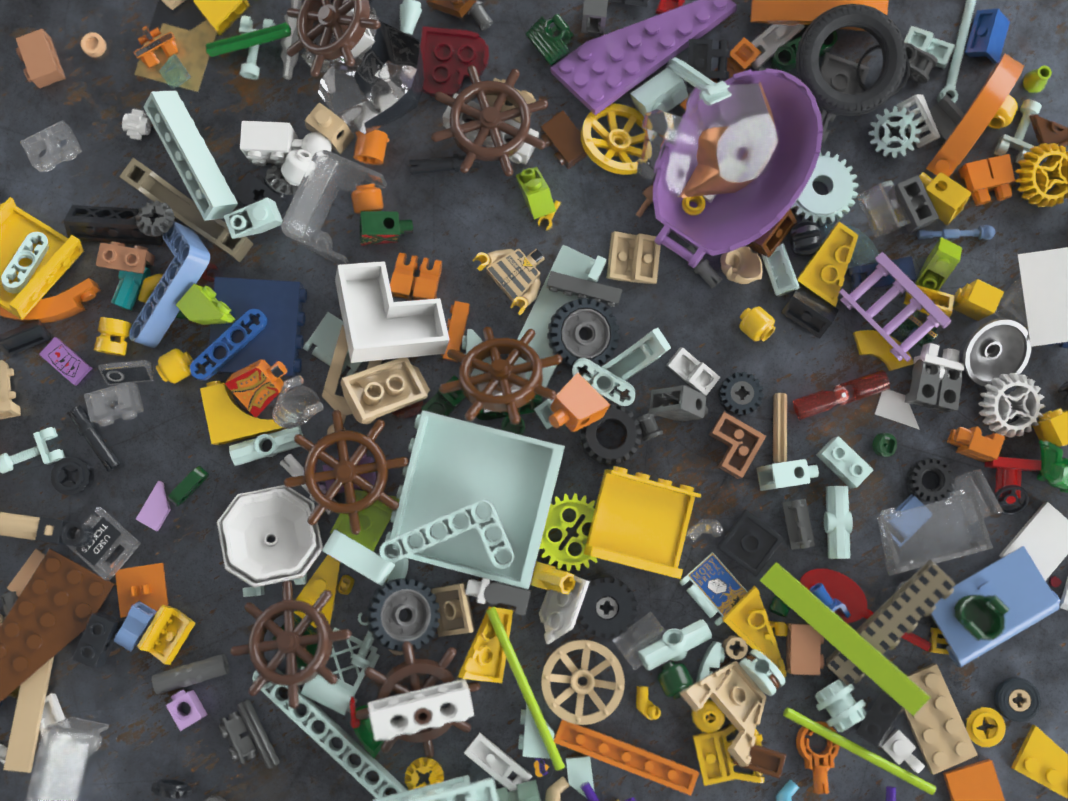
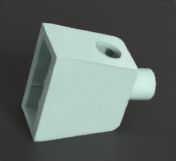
M806 459L757 467L760 491L810 483V478L818 477V466L816 463L807 464Z

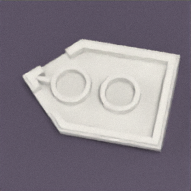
M573 575L576 584L574 590H571L568 594L551 589L547 590L539 612L540 621L544 624L546 632L544 634L546 644H550L573 629L590 581Z

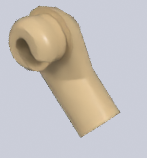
M564 776L546 790L545 801H560V794L570 786Z

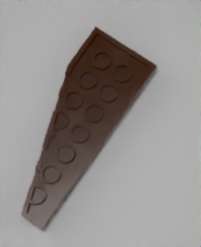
M53 549L48 550L0 626V702L85 630L92 613H97L113 589L114 583Z

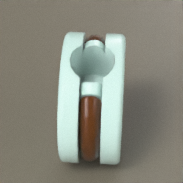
M756 649L751 650L748 656L739 662V665L754 683L768 696H772L779 687L785 684V678L780 670L764 654Z

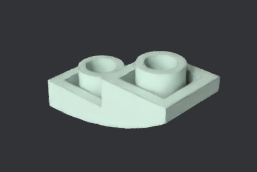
M713 641L705 652L699 666L696 683L713 673V671H710V667L720 668V662H724L725 649L721 647L720 642Z

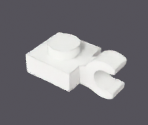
M896 729L887 737L881 748L898 765L905 761L917 773L925 767L912 754L916 747L899 729Z

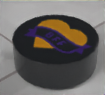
M533 757L530 761L529 769L535 779L546 780L552 775L554 765L551 759Z

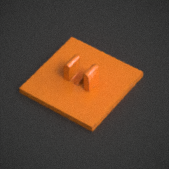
M163 563L115 570L120 618L127 617L132 605L138 601L155 611H158L162 605L168 606Z

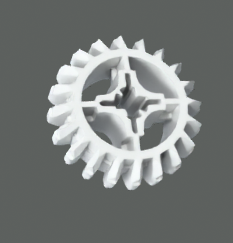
M1010 373L1001 374L999 378L991 379L992 385H985L987 393L980 394L984 398V402L981 401L978 404L984 407L979 414L986 416L982 422L989 425L988 429L996 431L997 434L1006 435V437H1014L1015 435L1023 436L1024 432H1031V425H1039L1036 418L1043 417L1039 410L1046 406L1040 404V400L1044 396L1037 394L1041 388L1034 386V380L1027 379L1026 375ZM1012 386L1017 387L1016 390L1011 391L1010 394L1003 393L1006 389ZM1014 416H1019V418L1015 422L1010 424L1006 423L1008 419H1012Z

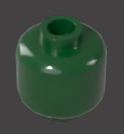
M674 661L661 667L662 672L657 677L664 694L667 697H673L674 700L681 698L680 693L694 683L687 667L682 663L675 664Z

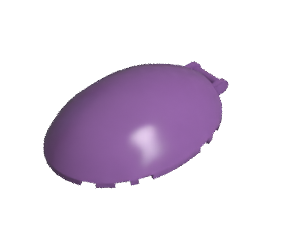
M769 68L761 71H751V69L733 74L732 78L724 81L728 88L723 91L729 95L728 98L709 105L705 97L700 96L688 108L666 142L662 157L657 164L655 182H653V203L656 219L664 227L655 239L656 244H663L687 260L689 266L695 268L705 253L711 256L728 253L758 239L780 221L804 191L816 167L823 134L822 118L816 98L809 88L795 76L781 70ZM760 81L772 111L778 136V143L771 159L761 175L746 187L735 193L717 194L711 203L705 200V208L699 215L692 216L687 214L682 208L684 197L679 196L698 165L696 156L698 141L702 131L714 127H728L717 142V152L738 163L737 168L727 181L744 182L759 161L770 139V119L759 86ZM689 202V205L691 207H697V204L695 202ZM672 231L681 239L697 248L698 250L695 254L668 237L670 232Z

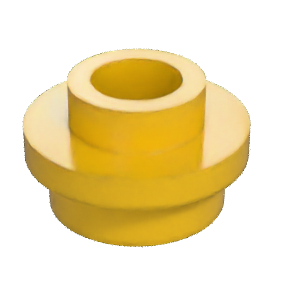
M703 196L684 197L682 200L683 210L692 216L701 214L706 205ZM689 202H695L697 204V207H691L689 205Z

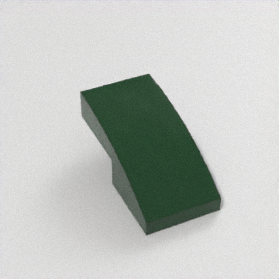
M454 375L446 383L456 381L459 379ZM462 389L445 394L438 390L437 394L420 409V412L422 413L423 410L449 416L466 397Z

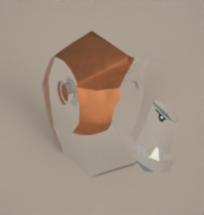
M759 81V84L724 86L697 84L688 97L685 118L659 109L646 113L642 128L646 129L641 159L637 160V174L644 178L652 179L656 173L664 143L670 142L674 147L670 154L665 179L669 189V194L667 195L693 197L735 193L746 187L761 175L778 143L772 111L761 82Z

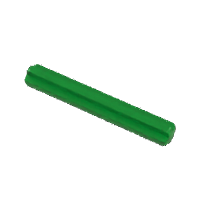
M282 23L210 42L205 45L206 53L213 57L291 36V27L288 23Z

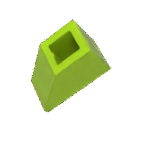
M537 167L527 168L515 175L527 207L534 219L556 211L550 189Z
M941 237L928 255L914 284L939 291L959 263L962 247Z
M193 284L176 304L190 321L201 325L233 323L236 320L230 314L231 309L225 303L218 301L215 298L217 294L206 285L202 287Z

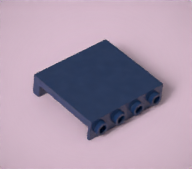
M215 277L214 292L217 294L215 298L225 303L231 309L230 314L236 320L233 323L211 324L209 346L248 310L259 309L267 317L266 327L216 374L234 373L263 359L270 367L278 361L282 362L287 368V373L283 376L297 379V373H301L302 369L299 349L302 350L304 344L303 335L300 334L301 326L305 325V312H302L303 303L307 301V289H304L301 282ZM253 315L251 317L252 323L249 326H246L244 323L241 326L250 334L252 330L249 327L252 324H260L258 320L260 315L258 317ZM234 331L231 336L234 343L241 342L244 338L243 331ZM220 346L214 350V357L216 359L225 357L226 349ZM208 356L209 362L207 363V365L211 363L213 366H215L216 363L213 362Z

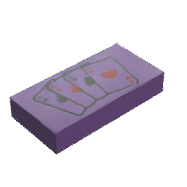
M54 337L39 354L76 386L92 369L90 365L57 337Z

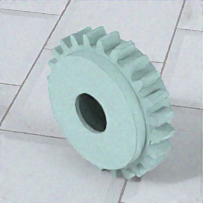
M820 151L816 167L804 191L790 208V210L794 208L797 210L794 214L795 217L801 214L803 215L802 221H806L809 218L812 222L816 223L819 220L820 226H823L826 220H828L829 224H832L835 218L840 220L843 218V214H847L850 211L849 207L855 204V201L852 199L858 196V193L853 190L859 184L853 183L857 175H850L849 173L853 167L846 168L844 166L847 160L844 159L839 162L838 154L832 158L830 157V151H827L824 156L821 155ZM815 181L823 182L828 188V194H817L813 189L812 183Z

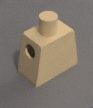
M318 103L305 119L306 129L310 132H319L331 143V148L340 155L355 137L346 122L321 103ZM342 132V135L337 139L338 133Z

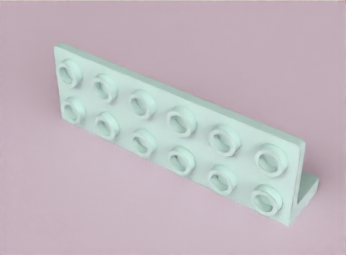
M563 245L550 271L597 283L605 266L606 259L598 255L595 260ZM550 272L517 339L520 340L528 329H533L535 336L529 343V346L536 351L540 359L554 355L552 348L548 344L550 341L547 339V333H549L548 325L551 323L552 316L564 304L579 299L578 296L573 294L572 296H567L561 291H550L547 288ZM519 357L514 365L526 363V361ZM557 365L542 368V386H548ZM532 371L525 373L527 380L530 379Z

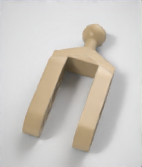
M342 325L322 393L325 401L334 410L341 412L343 426L346 416L353 414L345 397L335 395L348 351L344 325ZM382 360L369 361L367 369L381 365ZM333 424L329 426L327 435L334 432Z

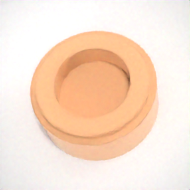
M91 32L84 35L81 39V48L89 57L96 58L105 52L106 42L99 34Z

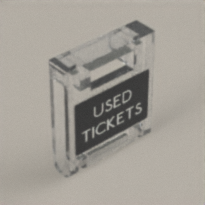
M97 507L94 511L99 517L97 518L94 514H91L84 522V524L90 525L93 528L94 539L92 543L82 548L69 545L68 547L104 580L110 581L141 543L105 510ZM79 529L75 533L76 540L80 537ZM119 544L125 548L113 564L105 562Z

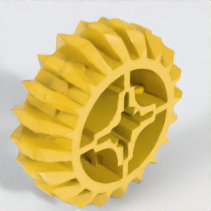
M1043 143L1030 148V152L1023 154L1025 160L1018 161L1021 169L1015 171L1019 174V178L1015 182L1020 183L1017 190L1023 192L1021 198L1028 199V203L1038 207H1053L1056 204L1064 203V198H1068V151H1066V147L1058 146L1056 143ZM1045 157H1048L1047 160H1046V162H1043V164H1042L1041 166H1039V163H1040ZM1055 185L1054 188L1046 194L1047 190L1051 189V187Z

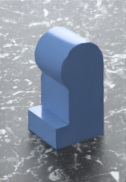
M140 601L132 605L126 620L114 638V642L131 652L148 629L157 611Z

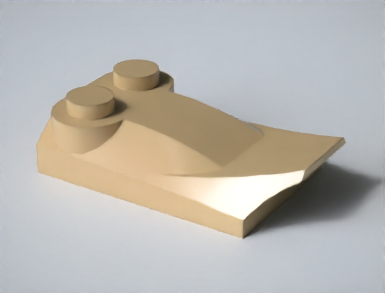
M408 357L392 360L344 377L341 380L344 397L355 419L361 424H371L380 416L426 399L430 391L419 368L413 366Z

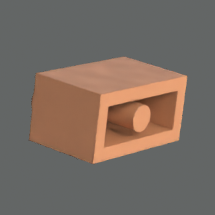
M43 29L16 38L18 44L16 51L21 61L25 63L24 73L29 82H33L39 88L66 79L51 37Z
M787 623L786 672L801 675H820V669L824 667V656L820 654V644L824 643V637L809 624Z

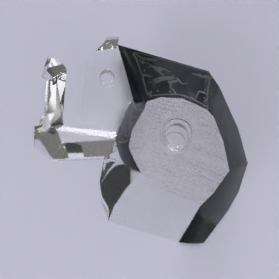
M370 8L369 19L378 20L381 24L377 30L370 29L375 43L355 57V64L351 67L346 65L343 56L333 60H324L320 72L326 73L319 84L320 90L318 92L334 114L363 134L385 126L415 109L420 100L424 84L423 59L419 40L380 21L374 8ZM322 34L315 40L317 45L320 43ZM332 35L330 44L336 41L334 35ZM305 49L301 56L312 67L315 55Z

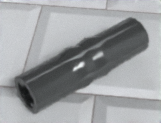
M221 654L152 675L153 689L159 695L228 674L229 664L225 654Z

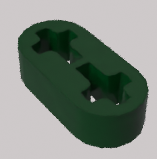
M201 466L196 467L169 494L168 499L176 507L181 505L201 486L209 474Z

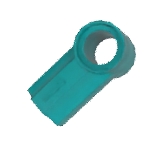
M145 267L143 274L119 270L118 276L120 281L111 300L112 304L132 311L143 280L150 277V269Z

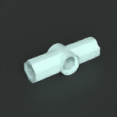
M297 425L268 435L262 434L257 438L229 446L231 459L234 465L238 466L301 447L295 443L294 437L297 434L303 436L300 426ZM270 439L272 448L270 451L264 452L262 444L265 440Z
M827 486V512L824 514V530L827 533L828 559H850V533L852 532L853 520L852 514L849 511L848 486Z
M700 619L681 630L676 628L667 630L663 634V639L638 651V655L645 669L651 670L669 660L680 661L684 659L688 650L711 639L712 634L707 623Z

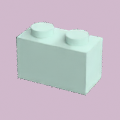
M668 67L630 93L636 110L641 112L650 123L689 97L683 79Z

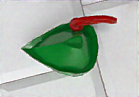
M351 697L350 724L365 749L375 759L385 740L375 741L371 718L362 720L356 718L355 714L358 710L369 707L366 704L355 709V699Z

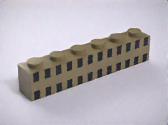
M930 559L874 612L856 632L881 654L888 649L893 650L900 643L899 638L904 633H911L917 627V621L923 615L925 617L930 615L936 608L935 604L941 598L944 600L953 593V587L956 584ZM838 649L826 658L827 666L847 686L853 682L855 684L858 683L865 675L862 670Z

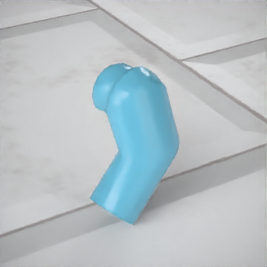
M790 779L777 793L776 801H792L791 797L799 787Z

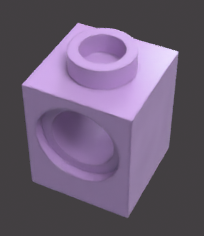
M184 689L171 696L173 701L166 705L180 731L208 715L194 690L187 693ZM183 702L190 705L189 714H185L182 711L181 705Z

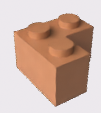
M726 412L719 415L708 434L729 446L718 468L737 479L743 478L766 437Z

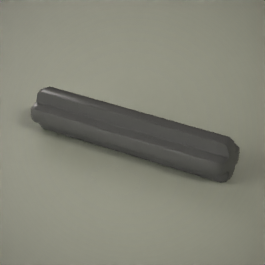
M248 699L237 705L238 711L266 768L271 769L279 764V759L251 701Z

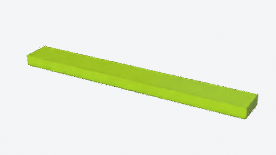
M775 562L760 579L766 587L911 715L914 716L930 699V696L780 564Z

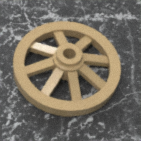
M574 640L558 647L547 659L541 679L542 692L550 709L561 719L578 725L597 723L608 717L619 705L625 683L623 670L616 656L604 645L591 640ZM583 649L580 669L575 666L566 653ZM591 650L600 653L606 658L590 671L588 670ZM561 659L572 675L551 674L556 662ZM610 665L612 666L615 682L594 679L600 672ZM580 677L587 678V682L584 685L578 683ZM550 682L571 683L565 691L554 699ZM594 687L614 690L606 706L594 691ZM574 692L577 693L575 714L566 711L560 706ZM585 694L589 695L599 711L583 715Z

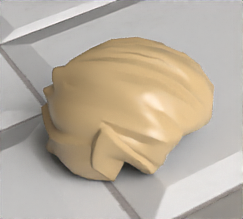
M743 246L721 255V269L728 280L740 284H748L762 278L761 259L757 253L751 251L749 246Z

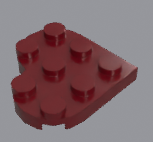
M423 26L420 46L424 68L423 92L433 97L436 92H442L453 97L455 93L458 94L464 78H470L467 72L469 66H475L479 76L483 74L489 62L488 45L478 33L472 31Z

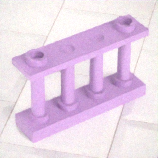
M881 252L875 258L878 263L877 269L850 294L842 289L840 294L843 297L840 300L849 310L854 307L893 347L890 352L899 361L904 358L908 362L911 358L906 352L933 327L937 328L940 325L945 329L951 323V320ZM889 274L895 280L892 283L894 286L865 312L856 301L881 277H886ZM906 291L912 297L909 300L911 303L886 326L881 328L872 318L900 292L903 294ZM923 308L929 314L926 317L928 320L903 343L898 345L889 335L917 309L920 311Z

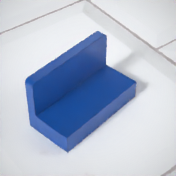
M999 9L977 10L965 51L969 57L987 56L993 64L999 62L1010 21Z

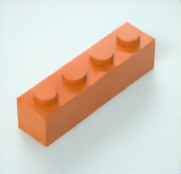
M455 301L454 305H451L450 313H452V317L448 319L447 327H449V343L445 354H441L443 360L458 363V361L449 358L447 352L450 349L461 351L462 339L470 309V304Z

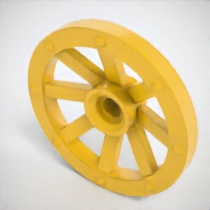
M610 104L596 116L590 112L581 128V142L586 154L598 166L612 173L630 175L645 170L649 167L646 163L647 160H650L652 163L659 149V137L654 125L641 112L626 105ZM615 115L629 119L623 129H617ZM607 116L610 133L597 121L599 118ZM636 123L642 128L644 133L630 137L628 133ZM591 127H592L604 140L592 138V137H591ZM647 129L655 131L651 137V140H649ZM648 140V151L632 147V145ZM596 147L605 148L608 152L604 156ZM627 154L634 155L643 159L637 162H632ZM613 156H618L623 163L611 159Z

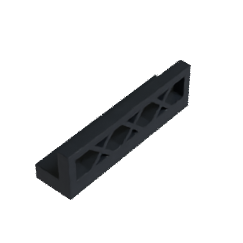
M72 205L64 219L68 238L73 235L80 239V241L162 245L164 241L163 235L147 236L138 229L135 218L139 213L138 208ZM155 212L154 215H153V217H149V218H160V217H159V216L157 215V213ZM76 214H86L84 216H76ZM103 215H110L105 218H100Z

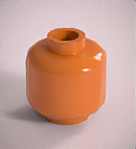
M374 184L356 186V190L351 193L353 210L356 214H360L361 211H381L384 208L381 189L375 187Z

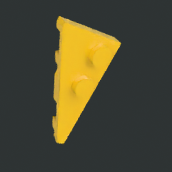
M327 555L295 600L313 605L323 591L330 590L332 597L321 612L325 615L329 624H331L341 562ZM294 611L302 619L306 615L303 612Z
M753 586L722 620L752 649H756L764 654L780 670L785 678L787 672L773 630L764 609L759 590Z

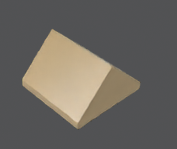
M466 582L431 589V593L435 594L437 598L435 600L440 606L438 609L440 618L437 621L439 623L437 628L438 637L471 633L475 630L469 595L466 594Z

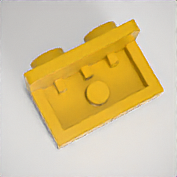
M162 605L156 612L148 629L142 635L137 647L140 650L150 652L162 663L171 665L196 622L178 609Z

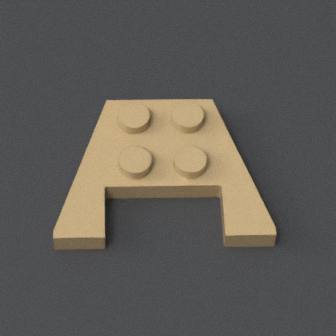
M733 661L685 689L680 695L694 711L701 709L709 697L714 701L739 731L728 748V752L743 767L748 766L751 757L748 755L750 748L755 744L756 737L754 732L756 725L760 724L766 696L739 663Z

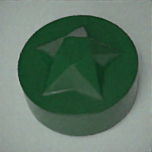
M879 433L873 440V450L878 456L890 457L896 452L897 440L890 433Z

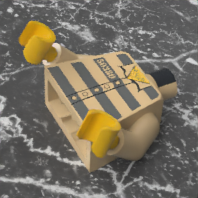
M513 249L497 250L487 254L481 252L472 260L473 262L478 260L482 263L477 268L479 271L488 265L486 268L487 273L513 302L510 308H513V306L520 307L519 315L537 298L541 282L539 279L540 272L536 269V266L545 260L537 249L527 257L520 249L515 251Z

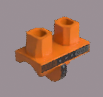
M147 26L142 28L145 35L139 37L138 41L141 45L148 41L150 43L134 51L136 57L141 59L149 69L160 63L154 53L160 48L163 49L167 58H171L179 53L174 42L176 38L173 33L169 32L155 40L154 38L161 34L160 30L156 28L149 31Z

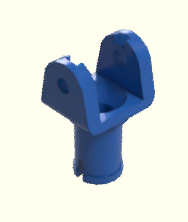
M818 583L810 588L809 591L833 612L839 608L846 618L851 616L846 606L840 600L830 597L822 583Z

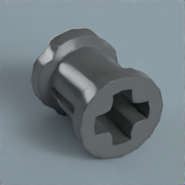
M650 413L636 418L644 434V441L664 434L662 430H659L654 418L655 415Z

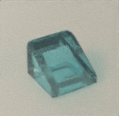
M176 54L172 55L159 70L172 90L191 78Z

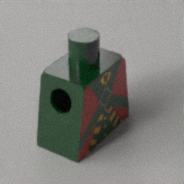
M361 211L359 218L360 246L397 243L400 234H413V221L399 220L398 212Z

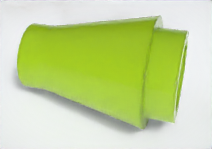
M1041 66L1026 73L1023 78L1025 90L1031 93L1042 91L1052 74L1051 69L1048 66Z

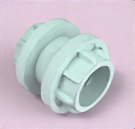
M841 679L831 683L815 695L819 703L816 705L819 711L824 708L827 710L831 718L826 723L829 727L834 726L837 732L847 730L864 719L867 714L863 708L866 705L863 699L856 702L850 694L855 689L853 684L847 686Z

